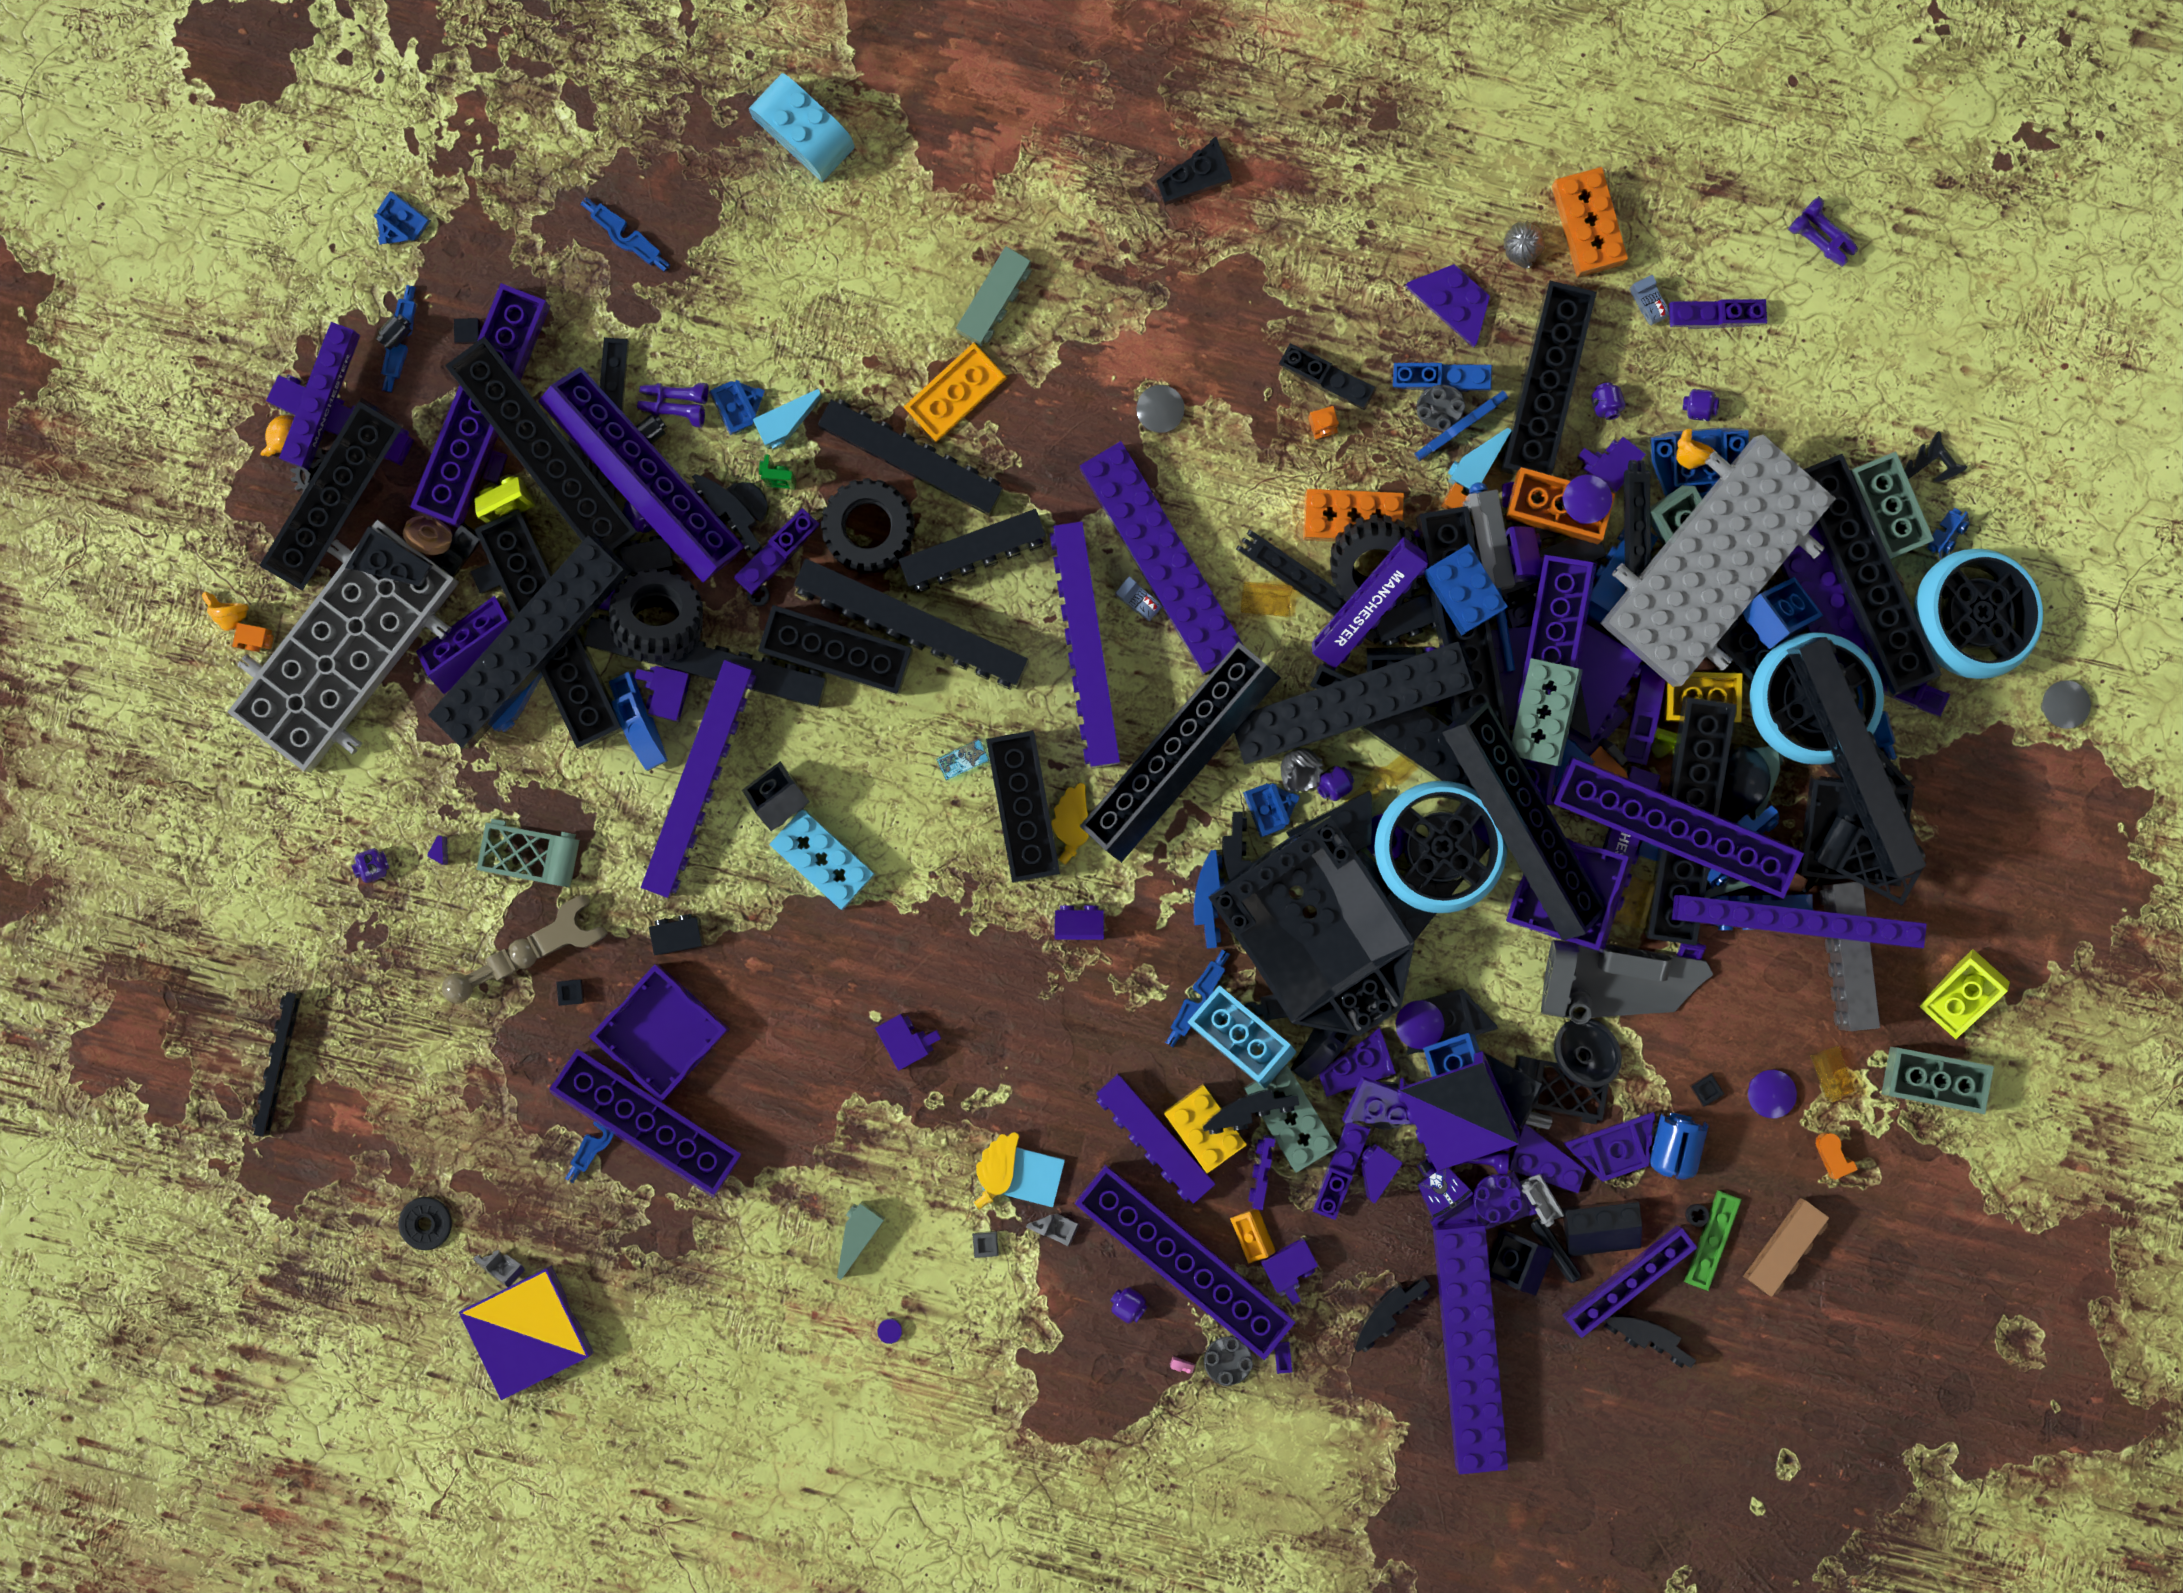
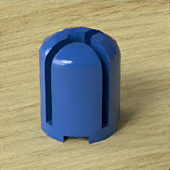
M1661 1113L1650 1158L1652 1168L1659 1174L1670 1178L1673 1175H1676V1179L1680 1180L1693 1178L1698 1172L1709 1124L1704 1122L1703 1126L1694 1123L1690 1116L1670 1113V1117H1665Z

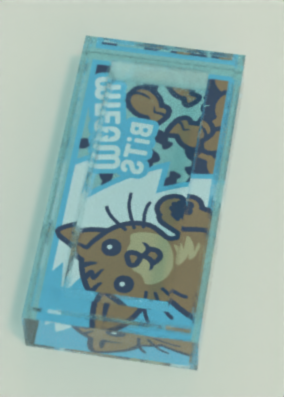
M980 738L936 758L946 781L990 761Z

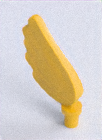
M1083 783L1077 784L1075 788H1067L1065 795L1060 798L1059 804L1054 808L1055 819L1052 820L1051 825L1056 836L1066 845L1064 847L1065 851L1058 858L1064 865L1068 863L1072 856L1075 857L1077 855L1075 851L1086 843L1089 836L1080 827L1088 817L1086 786Z
M1016 1132L1008 1136L1005 1134L999 1135L997 1140L992 1141L989 1148L982 1152V1161L977 1163L976 1172L985 1191L974 1202L979 1210L988 1203H993V1198L1005 1193L1011 1185L1019 1135Z

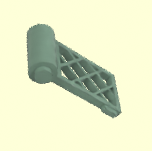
M491 819V823H485L476 870L571 888L580 841L575 839L576 834L561 832V836L507 827V821ZM491 828L500 830L504 837L496 845H493L490 840ZM505 831L513 833L508 836ZM517 834H522L528 843L517 850L510 839ZM541 838L550 839L548 850L540 854L534 843ZM507 842L514 853L503 860L497 848ZM530 846L537 857L526 864L520 853ZM494 852L500 863L492 868L485 867L486 856ZM517 856L523 867L516 872H511L506 862ZM539 860L544 866L542 877L534 876L529 868ZM503 866L505 870H501L498 868ZM526 870L529 875L522 874V872Z

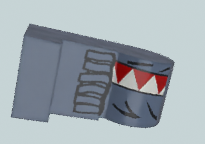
M1653 274L1634 283L1629 288L1641 313L1651 326L1669 317L1668 308L1657 289V282Z
M1130 576L1115 592L1116 597L1149 622L1162 608Z

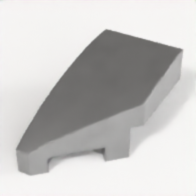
M1054 1214L1028 1223L1026 1228L1043 1236H1048L1066 1246H1070L1080 1224L1060 1214Z
M499 1250L493 1251V1254L490 1256L481 1257L478 1255L473 1258L479 1266L506 1287H510L525 1271L520 1263L508 1255H503Z

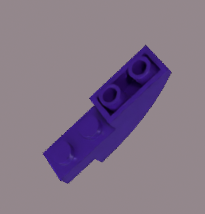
M1766 299L1672 301L1669 303L1670 327L1712 329L1767 324Z
M803 508L800 509L769 540L768 544L734 576V579L752 595L787 563L820 524Z
M1643 664L1644 668L1640 673L1623 754L1628 759L1627 761L1647 765L1658 723L1665 680L1650 666Z
M1356 1121L1345 1123L1341 1136L1336 1143L1337 1148L1333 1151L1313 1212L1336 1220L1352 1180L1354 1169L1370 1132L1369 1126Z

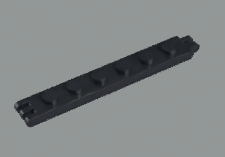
M1630 460L1628 462V470L1624 472L1625 566L1637 577L1651 562L1650 472L1646 470L1645 461Z
M1249 529L1246 534L1254 540L1251 542L1243 538L1241 541L1248 546V549L1245 550L1242 546H1237L1236 550L1333 617L1345 605L1344 595H1339L1336 587ZM1371 628L1366 633L1365 638L1376 644L1378 638L1375 630Z

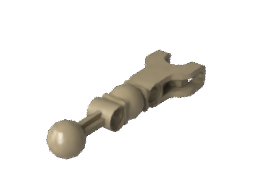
M580 895L562 904L558 910L555 922L531 934L527 939L520 938L513 941L508 949H503L485 959L487 965L468 975L462 973L450 974L442 983L443 996L451 1003H463L470 998L474 987L495 977L496 981H499L518 971V969L530 968L535 964L537 958L541 959L568 944L587 948L605 938L608 933L603 927L584 931L578 926V913L590 904L588 895Z

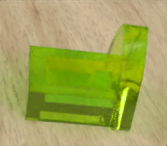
M1656 728L1654 741L1651 744V750L1656 759L1663 757L1675 747L1677 733Z

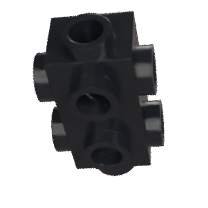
M1538 589L1528 592L1529 595L1523 598L1513 597L1506 601L1508 607L1505 609V614L1509 627L1519 628L1532 625Z

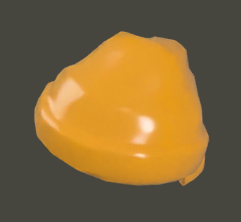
M280 415L269 423L265 433L267 446L261 451V456L270 457L272 454L281 453L295 416Z
M1692 429L1683 430L1681 438L1678 440L1676 459L1680 465L1692 470L1706 465V459H1710L1709 455L1715 450L1706 444L1691 440Z
M205 591L202 594L203 600L208 605L207 613L224 631L236 629L237 623H241L249 610L248 604L220 603L212 593Z

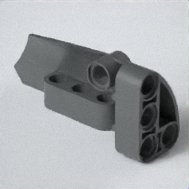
M1553 939L1546 965L1541 1014L1571 1018L1576 1024H1584L1590 1018L1675 1012L1703 982L1713 975V972L1706 960L1609 944L1605 946L1602 953L1574 943ZM1577 1007L1585 1008L1582 1012L1574 1011Z

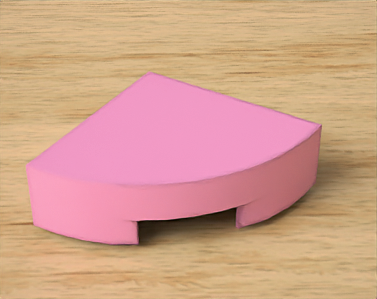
M1175 1356L1172 1357L1170 1363L1171 1369L1179 1372L1185 1371L1188 1374L1193 1373L1196 1365Z

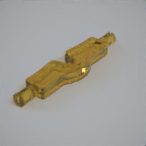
M1400 755L1387 766L1374 769L1365 777L1362 786L1346 798L1344 802L1369 790L1372 794V801L1381 795V792L1375 785L1376 779H1382L1384 783L1391 787L1414 764Z

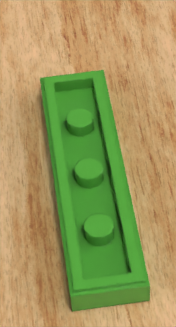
M1717 1190L1709 1212V1220L1704 1225L1684 1280L1685 1283L1709 1291L1742 1199Z

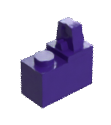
M1624 437L1618 442L1614 439L1605 450L1609 453L1608 455L1605 452L1601 454L1598 451L1594 455L1584 448L1577 456L1586 465L1584 467V470L1587 472L1586 475L1601 478L1609 486L1612 493H1616L1624 483V472L1628 470V462L1630 460H1642L1646 455Z
M651 666L649 672L637 669L635 679L647 682L646 688L654 691L653 695H649L646 709H649L648 714L680 722L691 675L659 666Z
M902 1013L875 1028L898 1071L928 1055L930 1051L934 1050L931 1044L941 1039L938 1030L927 1036L924 1031L913 1034L911 1030L915 1027L909 1016L904 1017Z
M1303 1238L1260 1260L1276 1292L1281 1297L1286 1294L1292 1305L1301 1301L1295 1289L1300 1287L1297 1277L1302 1276V1278L1310 1276L1315 1272L1314 1268L1318 1266Z

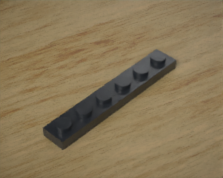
M288 991L281 998L280 1009L282 1013L274 1027V1033H277L275 1043H272L269 1049L271 1061L263 1075V1080L266 1082L264 1090H261L258 1097L260 1108L259 1113L253 1119L252 1128L255 1129L253 1135L260 1137L270 1135L302 993Z

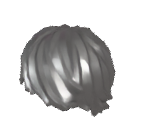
M1526 221L1514 224L1504 238V249L1506 250L1507 258L1525 269L1531 267L1532 262H1535L1536 258L1545 249L1542 230L1535 226L1534 222L1529 223Z
M1297 748L1288 752L1282 760L1280 767L1285 789L1298 793L1299 791L1305 792L1308 789L1317 787V784L1320 782L1321 772H1323L1321 768L1323 766V763H1321L1322 759L1308 748Z

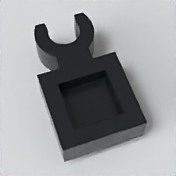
M1274 995L1260 997L1261 1004L1253 1001L1244 1004L1245 1007H1253L1255 1009L1254 1015L1257 1017L1263 1014L1264 1021L1288 1017Z

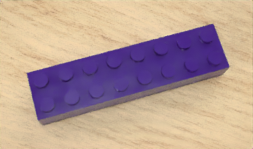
M576 1049L549 1089L552 1095L712 1198H715L741 1158L739 1152L579 1049Z

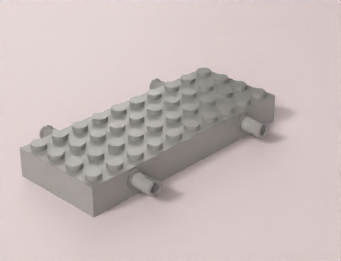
M1764 435L1753 437L1731 465L1716 451L1709 455L1710 459L1707 458L1705 464H1708L1720 475L1715 485L1639 577L1631 572L1623 563L1616 568L1617 571L1614 570L1612 573L1628 589L1600 624L1673 687L1682 686L1705 657L1709 658L1721 671L1727 668L1728 664L1726 663L1730 664L1732 658L1717 647V642L1797 545L1801 546L1813 559L1820 554L1819 550L1823 551L1824 546L1809 534V530L1836 498Z
M378 520L372 527L433 564L422 585L416 586L345 568L355 549L352 552L336 539L331 544L339 549V551L330 546L327 552L343 563L264 666H261L248 654L242 657V660L245 662L239 661L238 667L252 676L253 680L227 713L304 772L312 773L336 742L348 750L350 754H355L358 751L355 747L360 748L362 742L346 731L350 722L425 627L440 637L441 640L447 635L440 628L448 633L452 629L436 617L435 614L459 584V581L423 553L410 547L401 536Z

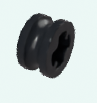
M763 585L759 588L762 589V593L765 592V597L761 598V602H756L757 599H753L752 595L749 592L747 593L748 600L754 606H765L770 600V593Z
M1692 1204L1686 1209L1685 1217L1691 1225L1701 1227L1708 1222L1709 1212L1702 1205ZM1701 1209L1702 1212L1700 1214L1703 1215V1218L1701 1220L1696 1219L1694 1222L1692 1220L1694 1218L1691 1215L1692 1212H1698Z

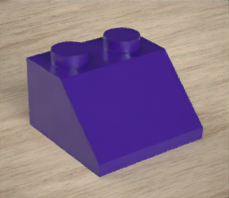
M1509 527L1506 531V538L1515 583L1540 579L1544 558L1540 557L1538 548H1541L1539 533L1535 534L1534 527Z
M1060 905V910H1055L1054 940H1104V910H1099V905H1084V910H1074V905Z
M1373 1143L1372 1146L1367 1145L1361 1153L1362 1161L1360 1165L1366 1197L1373 1203H1376L1402 1165V1162Z

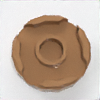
M426 516L409 519L403 530V537L406 543L416 551L424 554H442L449 549L452 541L451 530L446 524L434 518L432 521L428 520Z

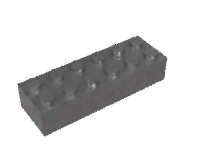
M1847 882L1822 885L1819 898L1821 905H1824L1825 912L1867 917L1862 884ZM1834 938L1825 939V948L1827 953H1830L1831 963H1828V973L1830 977H1833L1834 987H1831V997L1836 1002L1837 1010L1834 1011L1835 1025L1839 1027V1030L1845 1031L1880 1028L1870 943Z

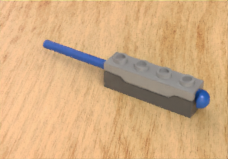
M1476 482L1470 487L1463 506H1468L1477 558L1502 597L1501 590L1512 588L1515 585L1498 490L1487 491L1488 488L1484 483ZM1504 610L1496 615L1505 669L1506 672L1515 671V664Z

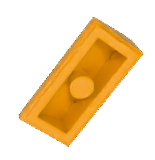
M1251 1209L1230 1218L1248 1264L1267 1258L1275 1253V1248L1258 1209Z

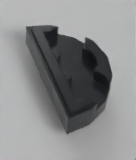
M741 482L733 483L726 488L762 523L767 514L768 504L766 496L759 487L752 483Z

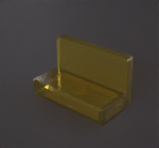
M1244 581L1241 613L1287 617L1289 615L1292 586Z
M1635 877L1631 878L1628 888H1624L1622 895L1624 903L1621 910L1618 911L1615 923L1644 929L1655 888L1654 881H1646Z
M1838 1046L1810 1055L1827 1101L1835 1102L1841 1100V1096L1854 1092L1851 1078Z

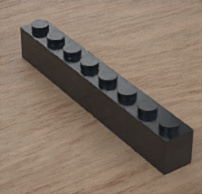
M832 399L830 400L818 423L820 429L964 504L991 516L1003 493V488L1000 487L1001 483L989 476L987 479L979 476V471L967 465L966 468L957 464L958 460L947 454L944 457L936 454L937 450L926 443L923 446L915 443L914 437L905 432H902L901 435L894 432V427L886 422L876 423L871 420L873 416L862 410L859 413L851 410V405L841 399H838L837 402Z

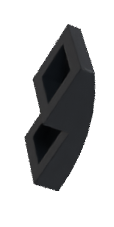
M465 523L460 524V527L452 537L449 549L442 554H438L434 563L454 577L480 543L476 531Z

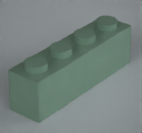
M1005 246L956 327L957 333L975 342L980 347L983 346L984 342L989 343L995 333L992 330L997 322L1001 323L1007 314L1005 308L1009 301L1013 303L1020 292L1017 289L1022 281L1026 282L1031 275V261Z

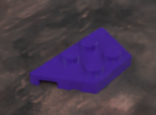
M1455 264L1409 281L1405 285V288L1473 348L1476 346L1490 296Z
M1650 1112L1566 1141L1564 1144L1591 1172L1604 1182L1649 1166V1150L1652 1144L1653 1135L1651 1134L1655 1114Z

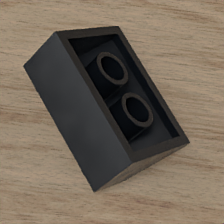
M1633 1199L1562 1208L1567 1255L1569 1257L1641 1248L1642 1221L1638 1201Z

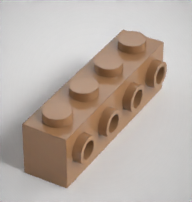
M1800 1198L1743 1277L1771 1297L1774 1293L1778 1294L1785 1285L1783 1281L1787 1275L1793 1274L1798 1268L1800 1257L1803 1254L1806 1255L1812 1249V1241L1816 1235H1821L1827 1228L1828 1224L1826 1222L1829 1217L1806 1200Z

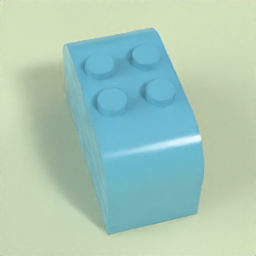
M781 73L749 107L752 118L821 182L855 148L851 136L844 127L784 73Z

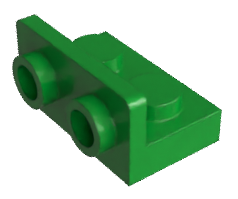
M765 454L764 461L760 460L759 475H761V480L764 481L766 486L796 490L797 480L793 472L789 471V468L785 466H774L771 456Z

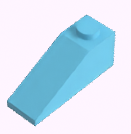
M819 389L753 419L767 449L771 447L773 450L778 449L786 444L785 441L793 435L821 400L822 395Z
M1506 428L1462 457L1459 463L1454 461L1448 471V474L1451 475L1448 482L1451 484L1456 482L1463 486V491L1469 493V489L1474 483H1482L1512 430Z

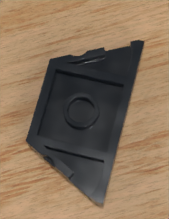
M1369 790L1286 831L1287 835L1291 837L1331 816L1354 851L1357 852L1371 845L1372 794Z
M1463 988L1423 999V1001L1435 1005L1442 1013L1444 1019V1031L1437 1043L1466 1033L1476 1036L1498 1029L1497 1025ZM1407 1046L1406 1050L1407 1055L1424 1051L1423 1049H1415Z

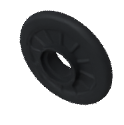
M416 1198L410 1201L401 1211L398 1221L399 1232L403 1240L415 1249L425 1251L435 1249L447 1240L451 1232L452 1219L450 1212L442 1202L435 1198ZM422 1217H428L431 1220V1228L427 1231L419 1227V1220Z

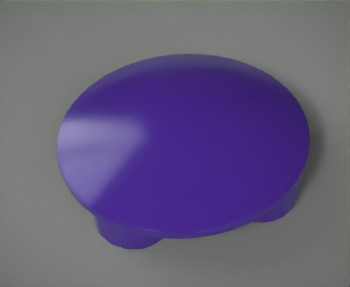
M1581 475L1574 478L1567 485L1562 500L1565 510L1574 520L1581 524H1588L1600 521L1608 514L1612 505V493L1609 486L1601 478L1593 475Z
M1416 1000L1406 1004L1399 1011L1395 1020L1396 1032L1401 1041L1415 1049H1423L1436 1044L1444 1031V1019L1440 1010L1432 1003L1423 1000Z
M1766 1070L1756 1075L1749 1082L1748 1099L1751 1107L1757 1114L1766 1118H1779L1786 1115L1793 1108L1797 1098V1091L1794 1082L1787 1074L1778 1070Z
M1499 1174L1490 1175L1481 1180L1475 1188L1473 1195L1474 1207L1477 1213L1490 1223H1505L1511 1220L1522 1208L1520 1189L1507 1176Z

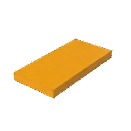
M973 342L904 406V409L937 443L1003 383L1007 377Z

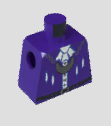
M1427 1159L1417 1165V1168L1424 1177L1417 1181L1416 1185L1430 1215L1435 1221L1473 1195L1472 1191L1449 1168L1436 1171L1434 1165L1429 1163Z

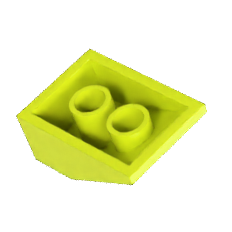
M510 476L501 481L502 485L494 489L493 487H488L479 492L480 496L475 498L477 517L485 523H489L517 509L524 512L534 507L535 504L521 478Z
M1972 949L1947 974L1919 1007L1957 1039L2008 991L2010 982Z

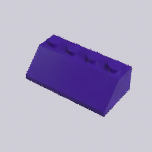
M495 596L453 624L450 633L444 631L447 636L443 640L436 636L416 651L427 676L443 694L451 690L512 621Z

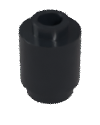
M393 314L379 329L376 339L389 350H392L394 347L397 348L412 331L409 327L411 322L402 314H399L398 317Z
M651 414L635 427L653 444L666 434L664 429L667 426L659 415L654 418Z

